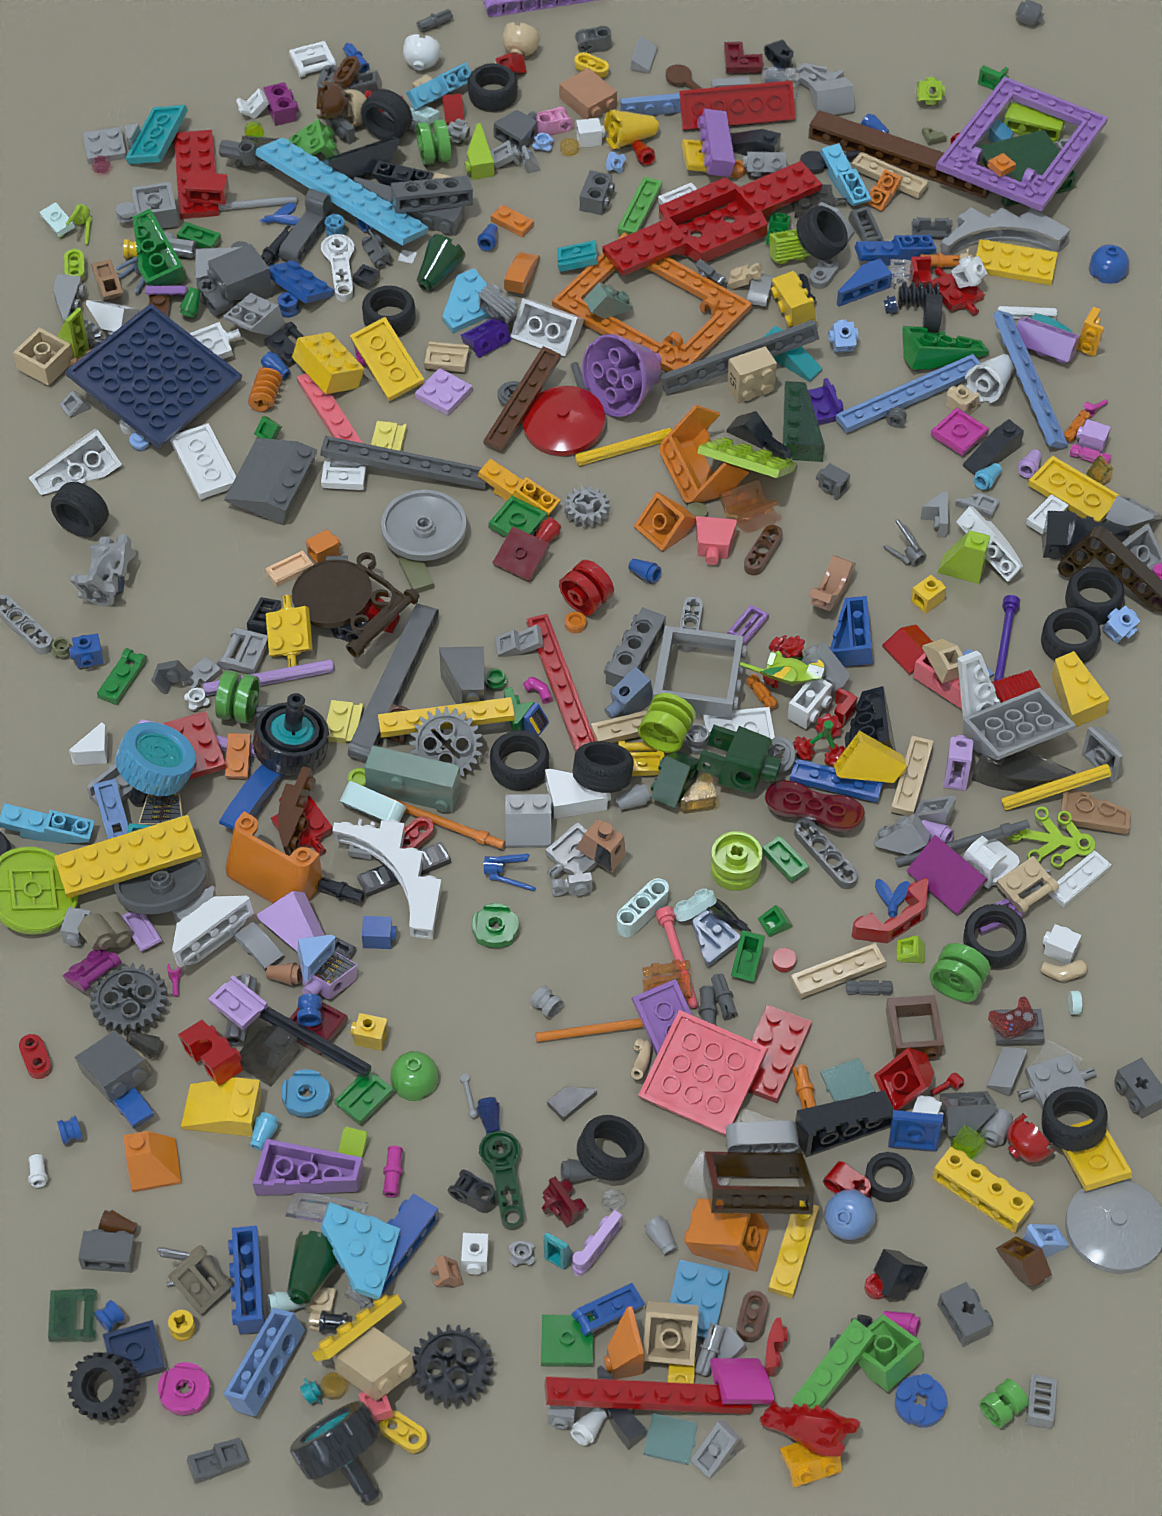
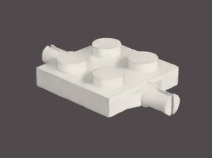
M220 322L189 333L221 359L233 355L230 341L241 337L238 329L226 333L222 329Z

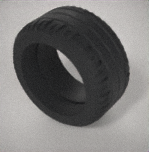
M488 63L475 68L470 73L468 78V96L476 107L485 111H500L511 106L516 100L518 94L517 77L507 66ZM492 84L503 86V88L498 90H487L482 87Z
M387 89L374 91L364 101L360 112L365 127L370 133L381 140L392 136L401 138L410 128L413 119L407 102L397 93ZM380 109L388 113L394 122L387 119L381 113Z
M820 205L812 207L797 221L798 239L811 256L819 260H829L846 247L848 242L846 226L840 216L832 209Z
M388 285L375 288L365 296L362 303L363 321L366 327L386 317L396 335L399 336L409 331L415 322L414 299L407 290L401 287ZM384 307H396L403 310L392 316L376 313L377 310Z
M65 483L51 500L52 514L57 522L67 531L77 536H94L109 517L108 507L104 499L94 489L83 483Z
M1087 567L1080 569L1072 575L1068 582L1065 594L1067 608H1078L1088 612V614H1091L1096 619L1098 624L1109 621L1107 616L1114 609L1121 610L1125 594L1124 586L1121 580L1105 568ZM1087 588L1099 589L1105 592L1110 597V600L1092 602L1085 599L1079 591Z
M1071 607L1058 609L1052 612L1044 622L1041 634L1042 648L1054 661L1074 651L1082 663H1085L1095 655L1101 636L1100 626L1096 619L1084 610ZM1061 629L1076 630L1083 634L1087 641L1079 644H1070L1060 640L1055 635V632Z
M514 730L507 732L493 743L490 750L491 773L495 780L506 788L513 790L533 788L544 780L545 769H549L548 747L542 738L529 731ZM513 752H527L533 755L537 761L528 768L514 769L505 765L502 759Z
M605 741L589 742L580 746L575 753L572 770L573 777L581 786L588 790L600 793L618 792L626 788L631 782L634 759L628 750L615 743Z
M987 904L977 908L968 917L964 927L963 943L983 954L988 960L990 967H1006L1016 961L1022 954L1026 941V927L1022 918L1015 910L1001 904ZM986 922H1001L1012 930L1015 941L1007 949L991 951L982 947L977 942L974 935L975 930Z
M1077 1086L1060 1088L1051 1093L1043 1104L1042 1130L1053 1145L1063 1150L1085 1151L1095 1147L1103 1139L1107 1129L1108 1112L1102 1098L1093 1091ZM1066 1111H1078L1088 1115L1093 1122L1085 1126L1073 1127L1063 1124L1056 1116Z
M600 1115L590 1120L584 1127L577 1142V1156L582 1166L595 1177L606 1181H621L628 1178L636 1170L644 1154V1141L638 1129L626 1119L615 1115ZM605 1138L615 1142L623 1149L626 1157L618 1158L606 1154L598 1147L595 1139Z

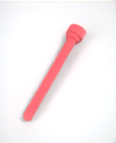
M662 907L656 911L655 915L658 923L665 928L690 1008L695 1009L698 1006V1002L673 925L676 916L672 907Z

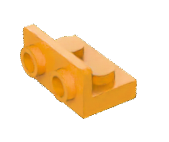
M1093 306L1083 324L1076 350L1095 357L1104 327L1099 325L1101 318L1098 317L1101 309Z
M798 1442L780 1448V1455L790 1472L793 1487L801 1486L842 1471L840 1456H821L811 1452Z

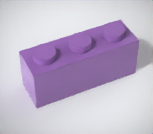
M1026 316L1020 318L1017 324L1027 350H1035V353L1040 356L1046 357L1049 355L1055 357L1054 360L1060 363L1069 362L1074 358L1080 335Z

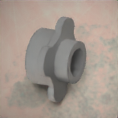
M529 1241L511 1243L509 1246V1250L512 1253L510 1258L511 1265H532L535 1261V1258L532 1256L533 1243Z

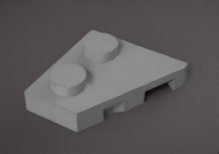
M803 63L792 72V78L808 88L809 83L843 78L844 76L843 70L838 69V72L827 71V67L814 66L808 63Z

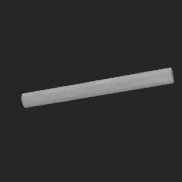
M296 196L226 202V205L218 204L219 211L286 205L289 203L296 204L297 200Z

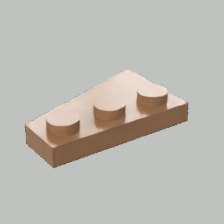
M1074 789L1063 792L1061 811H1068L1071 814V821L1075 826L1128 834L1130 810L1107 800H1097L1084 790L1082 793ZM1063 815L1060 817L1062 821H1068L1067 816Z

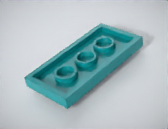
M186 105L152 108L126 156L128 164L162 162L188 112Z

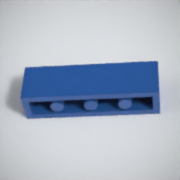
M414 1193L408 1200L405 1199L401 1203L394 1219L391 1218L387 1222V1224L400 1228L381 1295L385 1293L439 1220L438 1208Z

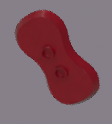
M776 781L768 787L765 793V801L774 813L785 817L813 820L837 832L853 830L862 822L865 814L862 804L851 797L819 793L794 781Z

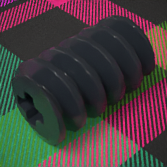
M903 281L898 289V306L904 301L905 306L908 307L910 301H912L914 307L920 302L922 308H924L926 294L940 295L939 284L935 283L932 288L930 282H927L924 288L922 282H919L917 287L914 282H911L908 287L907 282Z

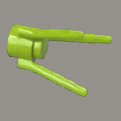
M78 204L65 224L68 226L71 222L77 225L86 223L85 245H88L90 223L92 221V218L89 216L90 209L83 204Z

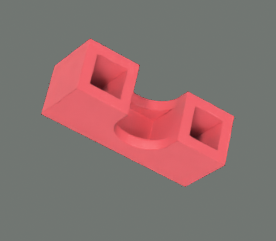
M924 653L915 663L913 678L962 709L959 678L941 683Z

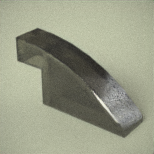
M1024 749L1007 756L1003 764L985 755H981L974 767L972 780L1000 790L1021 792L1073 775L1076 772Z

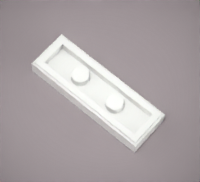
M1094 850L1057 881L1059 889L1053 893L1049 892L1048 895L1064 908L1110 870L1112 864Z

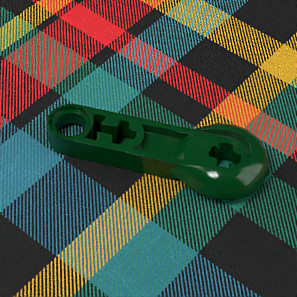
M494 1131L488 1133L482 1139L479 1145V1154L482 1161L493 1174L501 1222L506 1229L517 1230L522 1226L524 1220L515 1171L520 1156V1144L511 1133ZM501 1145L503 1149L502 1154H498L496 1146ZM507 1190L512 1194V1205L509 1206L505 1196V1191ZM510 1212H515L520 1218L517 1222L510 1223L506 1220V1215Z

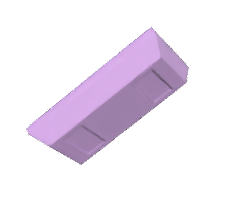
M130 911L122 915L123 919L134 931L132 938L141 952L162 942L146 914Z

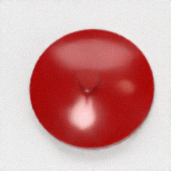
M557 386L539 393L523 419L524 433L530 444L537 450L554 456H569L589 449L600 439L605 428V412L600 400L591 392L575 386Z

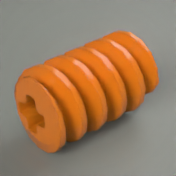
M266 367L258 370L248 398V404L253 410L264 412L274 406V401L282 381L280 372Z

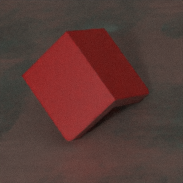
M508 53L495 58L497 64L507 66L514 73H526L522 54Z
M931 256L911 257L909 276L910 281L914 282L916 287L919 282H922L925 288L927 282L932 280L930 272Z

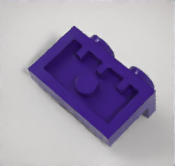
M494 317L461 334L462 341L473 346L475 354L479 358L511 341L506 323Z
M828 378L823 379L822 387L803 391V398L817 426L836 422V414L843 411L844 408L842 400L836 396L835 386L831 385Z

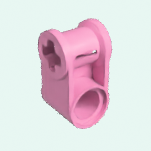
M564 107L541 111L536 117L537 134L546 133L554 135L567 132L572 129L574 122L568 117L567 110Z

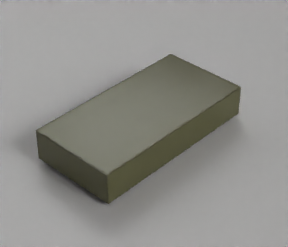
M404 557L399 558V564L411 588L415 589L418 593L434 588V582L423 561Z

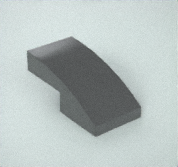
M235 1438L214 1444L211 1450L189 1455L187 1463L194 1484L223 1475L246 1464L247 1458L240 1438Z

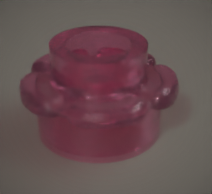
M100 155L93 159L92 169L95 172L105 173L111 167V163L105 156Z

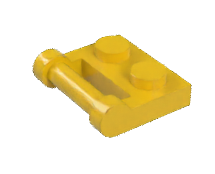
M618 741V745L628 750L634 759L632 776L659 775L660 770H658V766L664 757V752L650 747L645 742L625 743V741ZM632 751H657V752H632Z

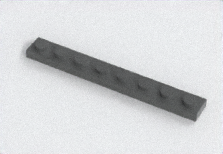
M813 319L660 375L664 392L668 395L728 373L729 359L766 346L770 354L776 356L820 340L816 323Z
M325 436L321 447L320 456L480 489H485L486 482L478 477V472L482 467Z

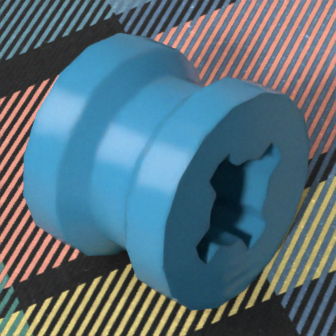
M332 214L326 217L325 226L328 237L335 234L345 235V221L341 215Z

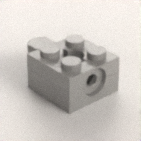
M170 182L131 188L133 202L118 204L115 209L117 220L120 223L133 222L132 216L151 209L161 228L178 226L177 212Z

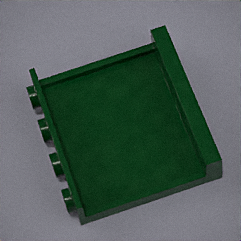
M1045 130L977 146L983 149L984 154L981 161L989 170L991 169L988 167V161L1002 153L1015 162V170L1004 176L1022 182L1027 168L1036 170V174L1042 176L1060 152ZM1074 170L1071 171L1055 194L1073 190L1077 177ZM1003 196L1002 203L1005 207L1019 204V202Z

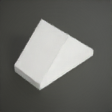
M101 722L69 749L74 765L107 763L108 736L105 724Z

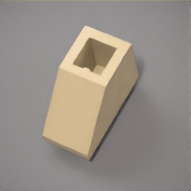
M940 639L922 646L941 683L959 678L957 658L963 656L958 645Z

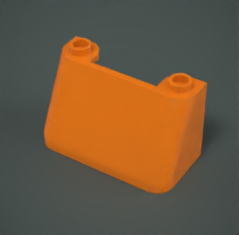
M244 811L235 822L225 866L227 876L273 904L292 891L304 892L308 901H310L318 891V884L320 879H322L320 854L310 848L300 847L293 851L290 856L286 855L254 836L258 830V821L254 816Z

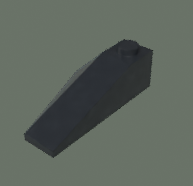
M884 686L862 691L856 706L857 713L855 718L851 719L850 731L846 732L845 735L846 748L856 734L861 731L896 751Z

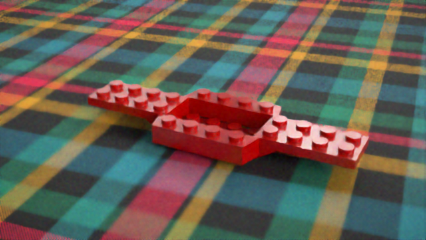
M802 161L741 187L724 177L659 205L660 222L602 246V252L622 276L673 254L689 256L696 262L701 259L706 263L767 236L768 224L765 218L772 211L822 190V183ZM727 204V206L724 207V208H722V209L714 210V209H716V208H718V207H721V206ZM711 211L710 214H708V215H705V216H703V217H697V216H700V215H702V214H704V213H707V212ZM695 218L694 221H692V222H689V223H687V224H681V223H684V222H686V221H688V220H691V219ZM732 218L734 222H725L724 219ZM693 232H698L701 234V236L696 237L691 236V234Z

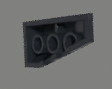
M1047 511L1042 534L1043 558H1063L1069 549L1097 526L1105 527L1122 543L1129 537L1130 527L1109 521L1103 523L1096 522L1093 517L1089 516L1086 518L1077 517L1076 513L1070 511Z

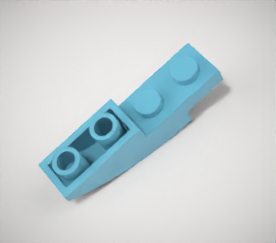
M465 62L406 92V95L414 110L467 84L471 70Z
M840 144L821 148V155L828 167L827 174L842 197L852 206L871 201V197L857 170L852 169Z
M4 803L0 814L1 828L20 832V837L54 843L89 842L95 823L94 820L50 810L49 814L6 803Z

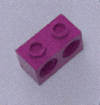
M286 83L263 87L269 102L267 108L275 126L297 121L296 113H299L298 104L296 101L293 102L292 90L287 88Z

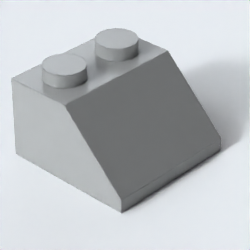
M551 794L505 795L506 848H548L552 844Z

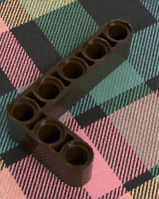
M1097 526L1065 553L1058 564V572L1062 576L1069 578L1096 557L1150 609L1155 612H1162V580L1105 527Z

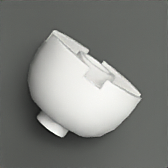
M414 34L405 39L403 46L405 61L415 70L429 69L438 61L441 52L440 43L430 36L419 38L420 34Z

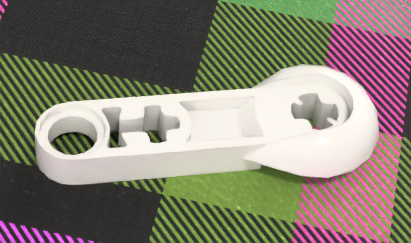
M342 234L331 235L324 239L321 244V250L323 255L331 262L335 297L341 302H346L353 297L349 259L354 251V243L348 236ZM341 275L344 276V282L340 281ZM342 289H346L349 291L347 294L339 293V291Z

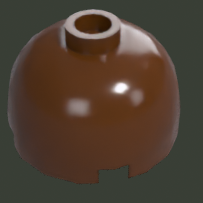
M322 80L323 88L319 87L316 109H320V114H317V118L332 120L338 118L342 114L343 109H347L348 97H345V92L339 84Z

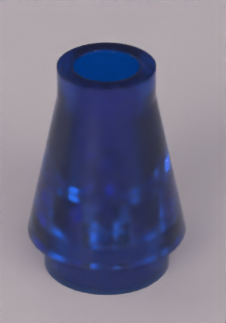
M495 1097L480 1099L477 1102L476 1110L483 1123L486 1135L494 1131H500V1103L497 1102Z

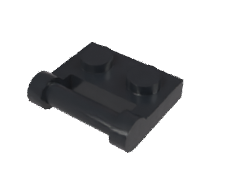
M288 322L283 329L264 339L265 346L272 353H277L288 368L297 363L292 358L295 344L288 337L292 335L296 340L299 337H305L297 330V326L293 322Z

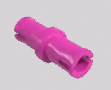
M389 1146L387 1148V1163L383 1168L385 1181L382 1195L388 1198L398 1197L399 1178L403 1173L401 1168L403 1148L400 1146Z

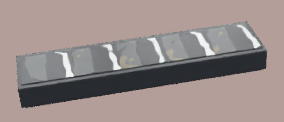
M442 842L419 850L423 851L421 875L451 863V858ZM385 864L357 875L362 889L366 891V897L400 884Z

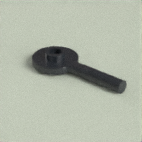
M807 151L800 157V161L811 172H819L826 167L821 152ZM860 151L844 152L847 160L854 159L860 154Z

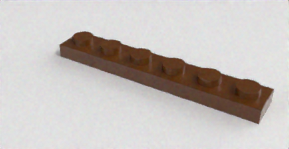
M545 346L541 348L483 440L484 445L501 453L504 451L561 359L560 353Z

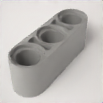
M791 1120L736 1122L726 1126L728 1152L789 1153L799 1148L797 1124Z

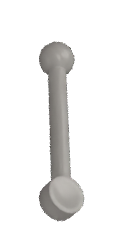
M464 1073L460 1076V1082L464 1084L470 1108L469 1116L476 1118L478 1111L474 1108L468 1084L470 1081L469 1075Z

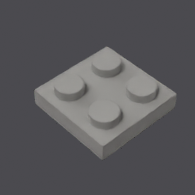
M121 127L83 132L88 164L126 159Z

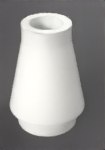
M595 1407L591 1412L575 1422L571 1430L573 1439L584 1446L592 1443L603 1421L607 1418L605 1411Z

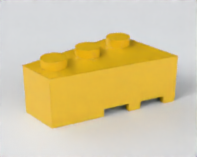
M1073 651L1055 659L1052 678L1057 695L1060 697L1061 709L1076 724V727L1106 715L1110 699L1076 653Z

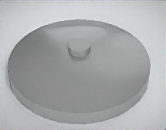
M415 490L400 495L386 507L381 519L382 536L387 546L396 554L416 561L435 560L450 554L462 543L467 529L466 515L461 505L451 496L434 490Z
M1122 1180L1086 1192L1084 1188H1081L1072 1198L1066 1213V1234L1072 1248L1089 1265L1109 1273L1126 1274L1147 1267L1160 1254L1162 1250V1208L1158 1201L1141 1186L1127 1180Z

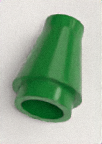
M193 287L189 288L179 307L181 308L180 314L195 318L199 312L201 290Z

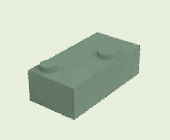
M372 746L364 766L366 788L396 800L433 808L440 812L454 813L461 794L459 765Z

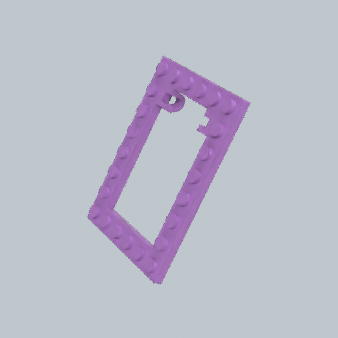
M1004 77L937 162L936 169L1042 212L1107 124L1108 117ZM1012 100L1079 126L1042 176L1036 174V170L1027 168L1022 182L1007 176L999 177L992 170L977 165L978 161L981 162L984 152L983 149L976 146Z

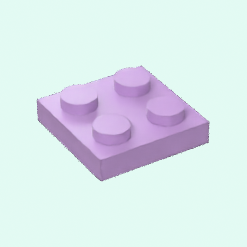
M439 368L415 392V398L449 416L473 389L471 384Z

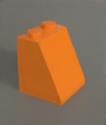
M698 1198L696 1206L692 1210L689 1229L685 1232L684 1239L685 1244L693 1255L750 1271H757L769 1226L761 1214L711 1213L709 1200ZM717 1199L716 1205H723V1200Z

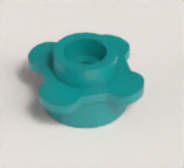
M305 1378V1384L300 1386L304 1398L310 1405L316 1401L321 1404L320 1396L323 1392L316 1381L312 1382Z

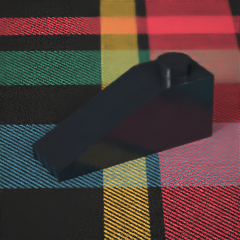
M766 129L730 133L733 153L747 156V152L779 153L781 133Z
M1008 419L991 432L963 463V467L975 476L977 471L989 467L993 463L998 464L1021 447L1024 430Z

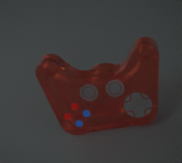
M1022 996L1018 1000L1017 1008L1007 1013L990 1011L988 1020L1003 1036L1012 1037L1020 1035L1023 1031L1033 1027L1036 1017L1028 999Z

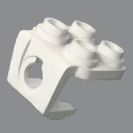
M984 836L978 838L966 850L963 856L965 860L988 878L984 884L987 889L995 886L998 879L1019 866L1020 862L1018 856L995 838L987 840Z

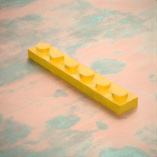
M511 697L378 714L381 738L417 732L418 729L415 728L414 724H422L420 717L427 720L428 711L432 715H436V708L441 713H444L445 707H448L451 714L454 708H456L458 716L465 712L464 720L473 719L470 726L515 720ZM443 722L440 725V730L452 729V724L450 722Z

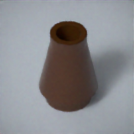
M104 1210L98 1229L110 1233L126 1231L130 1234H135L138 1223L127 1219L114 1210Z

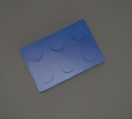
M291 260L268 266L270 268L271 280L305 304L333 297V288L328 286L325 281L314 276L312 272L305 270L296 261Z

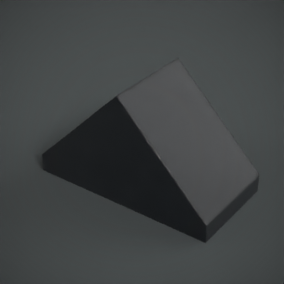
M757 411L737 416L727 428V433L763 449L766 443L763 439L773 436L772 431Z

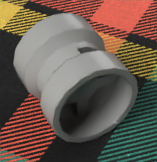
M693 724L687 732L686 749L691 754L700 755L702 749L707 750L709 731L702 724Z
M544 985L533 994L530 1003L535 1008H540L542 1014L550 1019L561 1010L564 1001L559 996H554L552 990Z

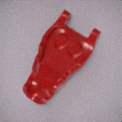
M773 1401L770 1407L765 1409L763 1416H760V1423L763 1427L779 1431L794 1439L811 1452L829 1457L841 1456L845 1450L842 1441L847 1434L856 1433L860 1427V1421L855 1418H845L828 1407L821 1409L819 1405H815L813 1409H810L806 1403H803L802 1406L794 1404L792 1408L787 1406L782 1408L777 1405L776 1401Z

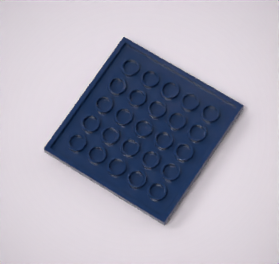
M151 303L66 370V376L158 449L242 380L241 373Z

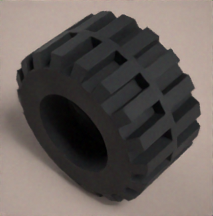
M94 1352L93 1355L84 1356V1362L78 1361L75 1364L77 1370H71L69 1375L73 1377L72 1382L68 1381L67 1387L71 1388L68 1396L70 1399H74L71 1403L72 1406L79 1409L78 1412L81 1415L92 1419L115 1420L120 1418L119 1414L126 1415L129 1412L127 1407H134L136 1402L133 1398L134 1396L139 1397L140 1391H136V1386H140V1380L135 1379L138 1372L136 1369L131 1368L133 1364L125 1360V1357L106 1352ZM108 1371L113 1379V1389L109 1397L101 1402L95 1394V1383L103 1372Z

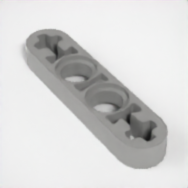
M0 595V618L38 654L49 653L53 642L50 634L10 596ZM14 615L22 616L18 621L10 620ZM27 628L35 629L31 634L24 633V630Z

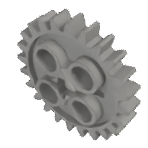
M445 707L444 713H441L436 708V715H432L428 711L427 720L420 717L422 724H414L418 731L410 732V735L415 737V740L409 741L410 745L415 746L410 751V754H417V756L439 761L441 755L449 754L451 756L450 764L459 765L460 775L464 776V768L469 771L472 770L469 765L470 762L477 764L476 759L473 758L474 755H481L476 750V747L483 746V744L476 742V739L482 735L474 733L478 729V725L470 726L473 719L464 720L466 713L463 712L458 716L456 708H454L452 714L449 713L448 707ZM443 722H450L452 724L450 733L443 734L440 731V725ZM432 729H435L445 740L451 739L449 744L460 755L459 759L446 747L440 748L442 743L431 732ZM428 737L436 740V745L432 749L424 747V741ZM459 738H465L468 742L464 750L456 748L455 744Z

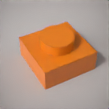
M1002 153L990 159L988 167L999 177H1002L1014 171L1016 163Z

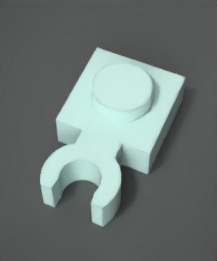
M413 106L410 108L413 119L420 122H428L430 125L434 120L440 119V111L424 106L414 110Z

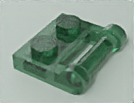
M90 1288L50 1290L49 1342L95 1341L96 1331L93 1330L94 1301L97 1300V1290ZM77 1300L84 1301L83 1329H76Z

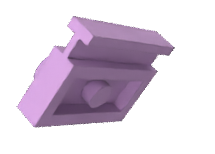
M234 976L208 998L212 1006L243 1031L260 1016L264 1009L268 1008L267 1002Z

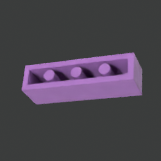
M704 109L702 116L698 117L697 127L700 128L699 139L702 140V153L705 156L704 166L707 168V174L730 177L735 159L726 111Z

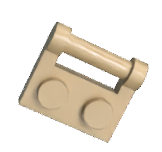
M1034 856L996 882V885L1021 914L1026 912L1030 905L1049 892L1053 893L1059 889L1057 881L1050 877ZM1042 881L1044 884L1026 898L1022 899L1019 897V895L1038 882Z

